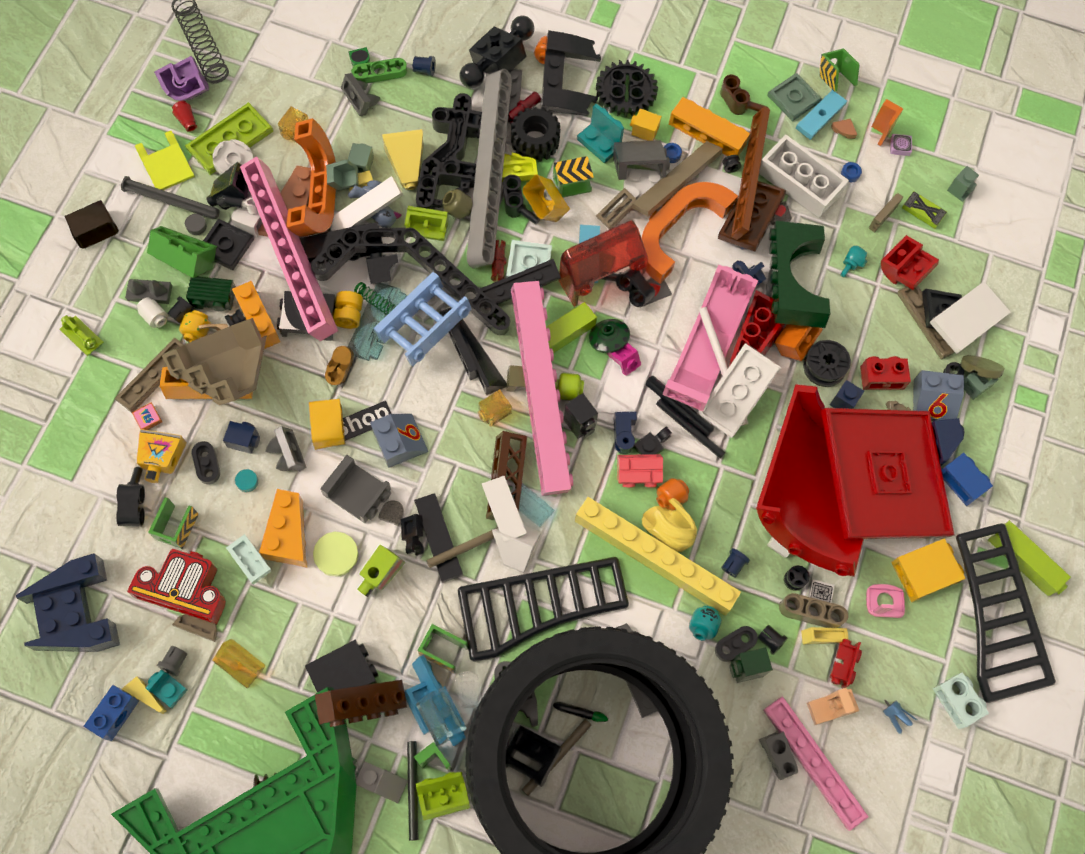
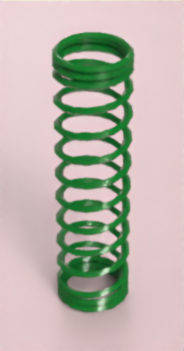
M363 282L355 286L354 292L357 293L359 288L358 294H362L366 302L384 312L385 315L389 314V310L393 306L392 302H388V299L384 300V297L378 294L380 297L374 303L375 298L378 296L376 291L374 292L369 286L366 287V284ZM369 288L368 292L363 296L364 291ZM372 290V294L367 298L368 293ZM376 293L375 297L370 301L372 295ZM383 298V301L381 302V304L378 305V302L380 301V299ZM387 300V303L385 304V306H384L383 308H381V306H382V304L384 303V301ZM390 303L389 308L385 310L386 306Z

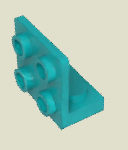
M595 104L592 110L591 124L577 135V140L605 164L614 156V142H622L624 127L619 120H615L609 115L605 108Z

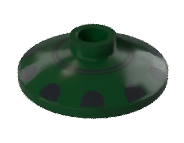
M617 319L600 321L589 333L591 346L596 351L602 353L616 352L622 349L630 339L628 326L623 321Z

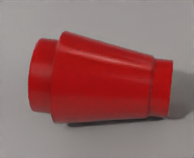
M186 101L176 102L172 106V114L187 132L195 130L197 125L191 105L187 104Z

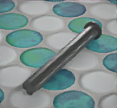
M125 176L121 183V190L123 192L130 191L211 219H217L220 210L218 208L131 180L129 176Z

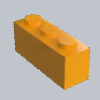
M252 281L233 288L234 295L246 320L253 318L261 337L267 335L264 349L280 343L277 332Z

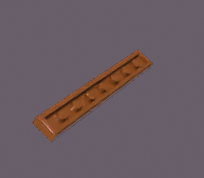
M765 106L752 119L731 237L736 240L746 234L750 228L770 109Z

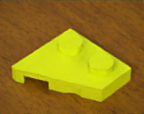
M513 152L511 155L504 154L502 182L506 176L511 174L518 176L521 181L531 180L536 174L538 175L536 159L523 157Z

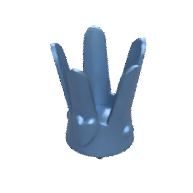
M884 700L888 707L883 712L890 718L899 734L902 733V729L895 715L908 726H912L913 723L905 713L918 720L904 710L897 700L892 704Z

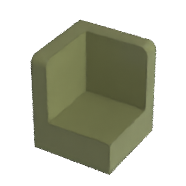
M510 365L507 370L506 391L515 392L517 387L525 388L522 366Z

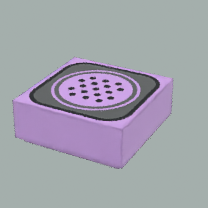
M892 134L890 154L910 156L912 153V136Z

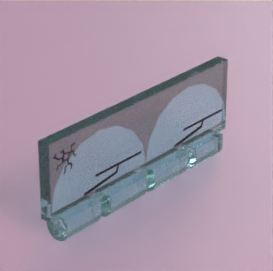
M377 283L374 289L377 295L380 294L381 297H384V300L388 299V302H392V305L395 304V307L407 297L405 293L401 292L400 288L384 283ZM376 293L372 295L370 301L375 297ZM379 295L375 298L374 303L379 299ZM383 298L380 299V301L378 302V305L381 304V302L383 301ZM387 300L384 301V303L382 304L381 308H383V307L385 306V304L387 303ZM369 302L360 319V325L356 328L348 345L355 357L367 361L370 360V357L378 360L384 346L379 343H385L378 338L373 328L387 316ZM390 303L386 306L385 310L389 308Z

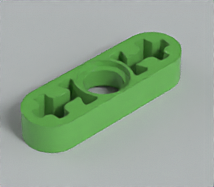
M393 58L357 64L352 68L351 73L356 80L373 83L404 77L407 74V64L402 58ZM377 68L385 70L382 74L374 72Z

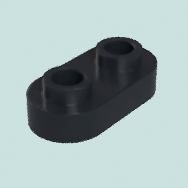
M198 442L192 448V457L197 477L204 484H213L220 477V468L215 449L209 442ZM203 452H208L206 457H201ZM209 471L213 472V474L210 477H206V474Z
M742 626L725 636L715 646L716 656L722 661L729 662L738 654L750 650L756 645L758 640L756 631L749 626ZM742 635L748 637L747 643L741 640ZM723 647H728L729 650H730V653H729V654H725V653L722 651V648H723Z

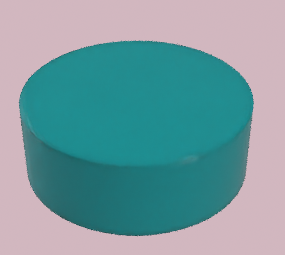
M244 469L237 473L235 484L242 492H251L258 485V477L252 470Z

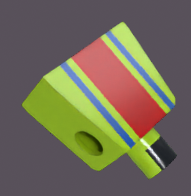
M380 544L360 571L359 575L364 578V581L357 590L366 597L372 593L375 587L383 590L405 564V561ZM379 571V575L375 578L376 572Z

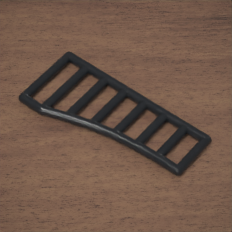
M1000 523L958 534L956 541L964 563L974 606L977 639V680L984 701L991 703L1054 685L1056 680L1006 525ZM999 534L1002 543L1001 547L970 554L966 541ZM1006 555L1009 568L976 576L973 563ZM1013 577L1016 590L981 598L979 585ZM1020 599L1023 612L985 621L984 607ZM1027 621L1030 634L986 645V631ZM1034 643L1037 656L986 669V655ZM1041 665L1045 678L991 692L987 679Z
M617 557L461 586L457 590L466 640L468 642L469 657L473 662L499 657L526 640L556 626L605 612L625 609L629 606L621 567ZM611 566L619 601L606 603L598 569ZM590 571L597 601L596 606L584 608L577 573ZM564 575L569 577L576 610L567 614L562 613L555 577ZM546 579L554 618L542 623L533 581ZM524 583L533 627L521 633L511 586ZM503 588L512 639L502 645L499 643L489 590ZM481 592L491 649L479 652L477 650L467 594Z

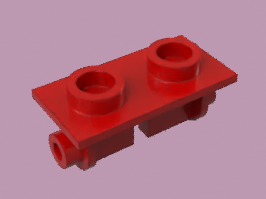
M843 639L842 642H839L835 658L843 660V664L834 662L830 674L831 683L840 685L841 682L842 689L853 684L856 677V672L853 671L855 663L860 661L862 650H860L861 642L855 645H851L852 641L848 639Z

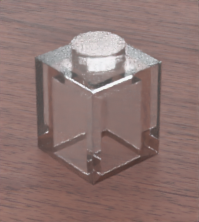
M473 671L459 673L460 677H455L459 708L479 705L482 697L478 674H473Z

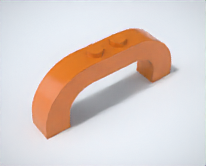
M313 118L297 122L295 125L294 140L304 149L311 167L308 206L303 205L288 209L286 228L300 237L327 231L333 222L336 189L327 184L326 165L336 162L327 135Z
M698 182L685 186L671 199L667 200L659 211L653 212L649 218L650 221L644 228L639 248L640 260L648 275L661 284L673 271L675 261L662 251L659 240L687 211L703 207L713 211L723 219L734 207L738 195L720 184Z

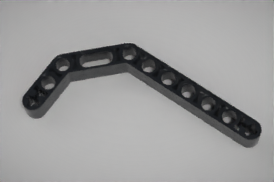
M349 228L344 230L312 261L311 268L316 279L326 281L355 253L407 252L430 274L432 272L436 273L442 285L459 301L466 293H474L476 297L468 299L472 308L471 312L494 334L504 335L509 330L510 317L414 228ZM371 237H392L395 239L394 242L389 244H371L367 242ZM408 237L415 238L413 243H407L405 240ZM349 238L357 239L353 244L346 242ZM422 251H428L430 252V256L422 257L420 253ZM334 252L342 253L339 258L331 257ZM437 265H443L446 267L443 271H437L435 269ZM321 267L322 269L325 268L326 270H325V271H323V270H319V271H318V268ZM456 278L459 279L461 283L458 285H452L450 283V280ZM487 306L491 311L485 314L480 311V308ZM497 321H498L499 323H501V322L503 321V322H504V326H503V325H500V326L498 327V326H497Z

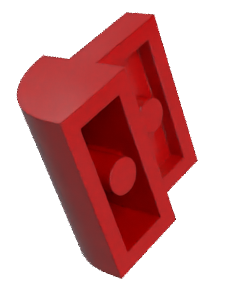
M906 235L881 260V269L893 284L896 285L900 282L914 290L935 269L939 259L923 251V244Z

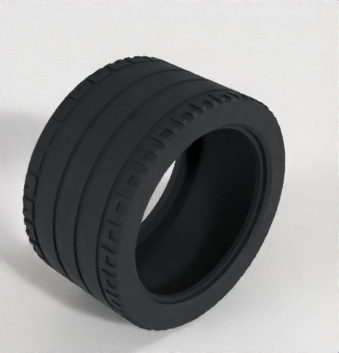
M601 626L582 627L579 630L571 629L555 634L553 637L534 644L516 657L494 680L481 699L471 722L465 756L466 779L472 805L482 827L501 854H704L710 841L713 842L715 838L714 833L720 829L721 820L727 812L725 807L726 803L730 802L729 793L730 788L733 786V782L730 781L731 775H734V769H732V759L734 757L730 750L732 741L729 740V728L724 723L725 715L718 706L720 705L718 700L712 696L714 692L711 688H708L704 682L705 679L702 676H698L694 666L691 667L683 656L679 657L676 655L675 650L668 648L660 641H653V638L650 636L639 634L636 631L630 633L627 632V629L608 626L606 628H601ZM582 670L611 674L639 689L653 703L661 715L669 733L673 752V772L670 788L654 820L639 835L618 847L587 853L564 850L538 838L529 829L516 809L506 776V748L510 729L526 699L547 679L566 672Z

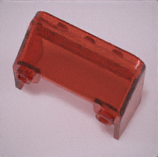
M625 222L563 252L560 261L559 273L561 279L559 282L574 307L578 305L579 296L588 295L592 291L594 282L628 266L631 270L640 271L642 275L645 274L648 256L635 222Z

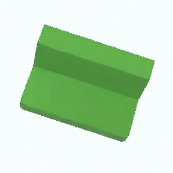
M434 742L414 756L421 768H424L438 757L448 772L452 770L451 765Z

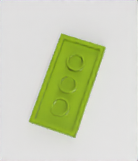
M248 102L186 144L185 147L208 174L211 175L216 172L213 165V152L220 142L236 139L244 142L250 148L271 134L273 127Z

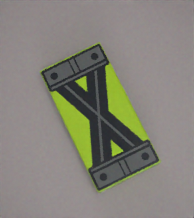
M915 191L912 192L902 206V209L936 229L947 211Z

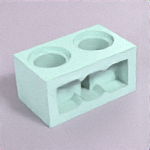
M963 672L932 688L958 729L968 727L989 714L985 701L976 694L972 681ZM953 684L959 688V695L953 692ZM966 704L972 708V715L966 712Z

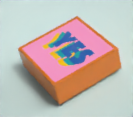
M152 402L132 412L140 429L149 430L162 423Z

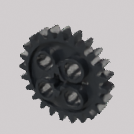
M619 60L618 65L612 62L611 68L605 66V71H600L595 90H597L596 96L599 97V103H604L603 108L610 107V113L617 111V116H619L622 112L627 117L628 113H631L633 116L635 112H639V109L648 111L649 106H653L658 92L657 80H654L655 74H649V68L643 69L644 64L638 67L636 66L637 61L630 64L629 60H627L626 64H623ZM626 75L629 76L628 102H625Z

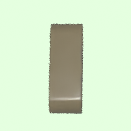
M796 593L788 594L779 604V610L783 616L825 628H839L848 620V612L843 606ZM787 601H792L796 606V610L789 609ZM809 607H814L818 615L813 616L809 612ZM832 612L836 613L839 616V622H836L832 619Z

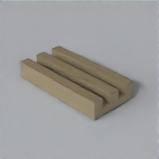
M624 188L596 217L611 231L633 210L632 203L637 199ZM626 195L627 198L604 219L603 217Z
M899 193L895 194L873 219L869 229L875 233L898 207L903 196Z

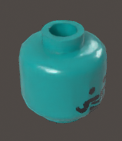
M710 606L699 607L691 617L689 629L696 639L700 641L710 640L716 637L722 619L715 608Z

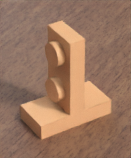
M847 688L837 690L826 697L807 702L814 725L859 711L852 690H847Z

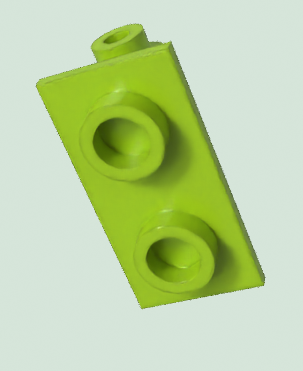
M65 315L61 318L62 327L59 330L86 356H89L104 343L76 315L74 317Z

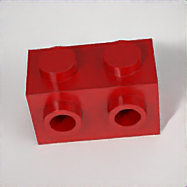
M872 356L865 359L860 366L863 390H904L911 382L908 358L893 356L880 359L877 356Z

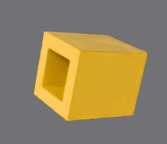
M639 109L637 116L633 115L630 122L632 127L631 135L647 141H654L662 116Z

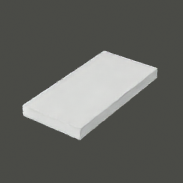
M982 282L932 319L930 324L957 354L1011 312L988 285Z
M745 343L710 394L704 410L699 411L698 414L733 438L782 367Z

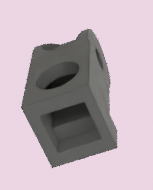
M777 731L759 739L779 780L798 773L796 761L783 731Z

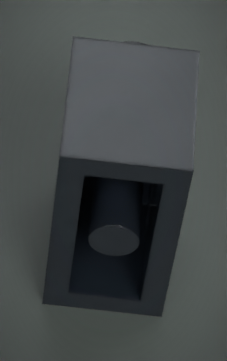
M584 393L565 404L563 420L577 439L582 436L588 437L595 431L598 412Z

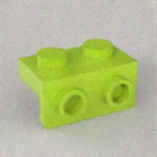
M461 771L449 772L445 776L434 779L427 778L415 784L424 821L470 808L465 781Z

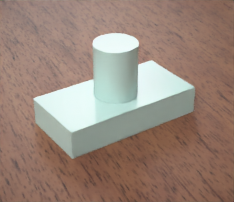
M245 534L226 547L253 585L272 571Z

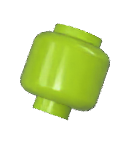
M572 373L560 374L559 379L555 382V388L560 393V400L571 401L583 393L584 380H581L580 375Z

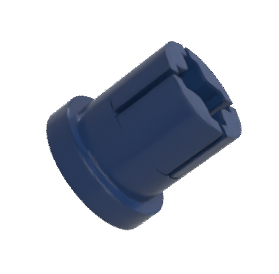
M415 56L412 65L413 72L427 73L428 76H433L436 68L435 57Z
M731 548L729 551L730 555L721 568L727 574L736 578L744 565H748L750 559L737 549Z

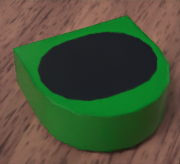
M367 47L348 51L353 66L370 62Z

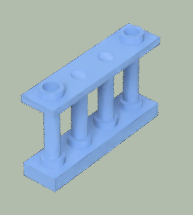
M434 272L373 328L382 342L386 343L392 338L407 351L405 356L411 366L420 362L425 357V354L461 319L467 317L472 310L467 297L464 296L457 302L442 290V282ZM432 297H439L452 309L443 317L427 304ZM419 310L424 311L437 322L429 331L412 318ZM404 324H407L422 336L415 345H412L397 332Z

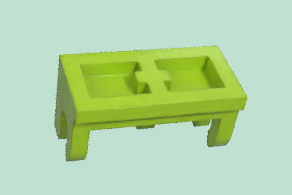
M408 206L404 226H406L405 228H414L424 238L445 241L449 222L448 212Z

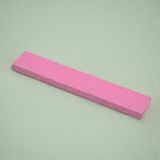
M782 696L766 707L763 711L777 731L785 733L791 751L846 829L851 831L869 816Z

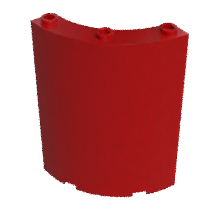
M795 384L756 510L761 523L768 533L780 545L786 548L790 554L796 555L818 567L833 571L840 576L848 575L855 577L864 539L844 540L821 414V410L825 408V405L819 396L816 386Z

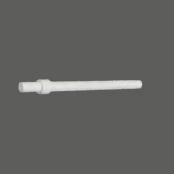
M707 307L699 309L723 376L728 369V365ZM747 418L741 426L749 424Z

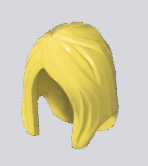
M674 498L668 500L676 508L673 511L660 506L648 509L643 514L642 525L657 540L677 552H683L694 544L697 527L680 502Z

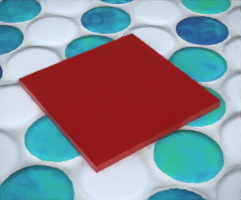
M824 408L821 410L844 540L955 536L929 411Z

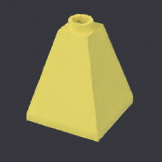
M422 129L382 134L385 152L402 188H405V190L416 189L419 184L424 147Z

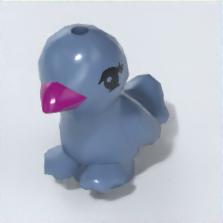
M373 180L369 181L367 186L362 188L354 186L348 196L351 199L360 198L382 182ZM386 206L371 216V218L378 222L379 226L389 228L402 214Z

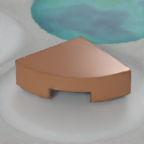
M851 118L833 122L831 125L835 133L846 136L848 139H854L857 136Z

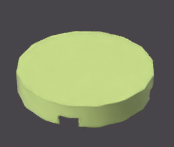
M336 531L322 536L315 544L313 551L314 562L319 570L328 576L335 577L347 574L356 565L359 555L357 545L352 537L343 532Z

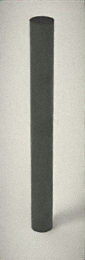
M416 741L407 742L409 841L419 840L418 793L415 785L417 783V761L414 758L417 755Z

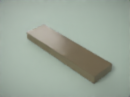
M918 286L914 290L909 287L900 289L897 295L939 358L942 360L954 354V350L936 329L926 328L921 289Z
M174 338L115 397V400L131 413L134 412L160 385L162 368L167 367L162 354L184 344Z

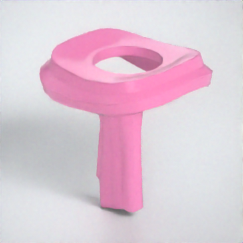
M888 584L869 586L866 591V605L869 614L875 617L902 618L905 614L903 590ZM881 593L889 594L893 599V605L881 604L879 606L877 603L878 595Z

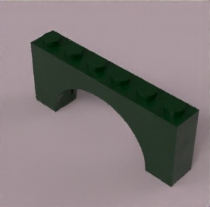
M776 221L774 229L771 228L769 232V240L772 241L769 248V254L772 255L770 269H773L770 277V283L773 284L771 299H774L771 313L775 315V323L826 328L831 314L829 298L814 295L804 289L796 281L790 268V264L801 256L821 253L825 241L824 226Z

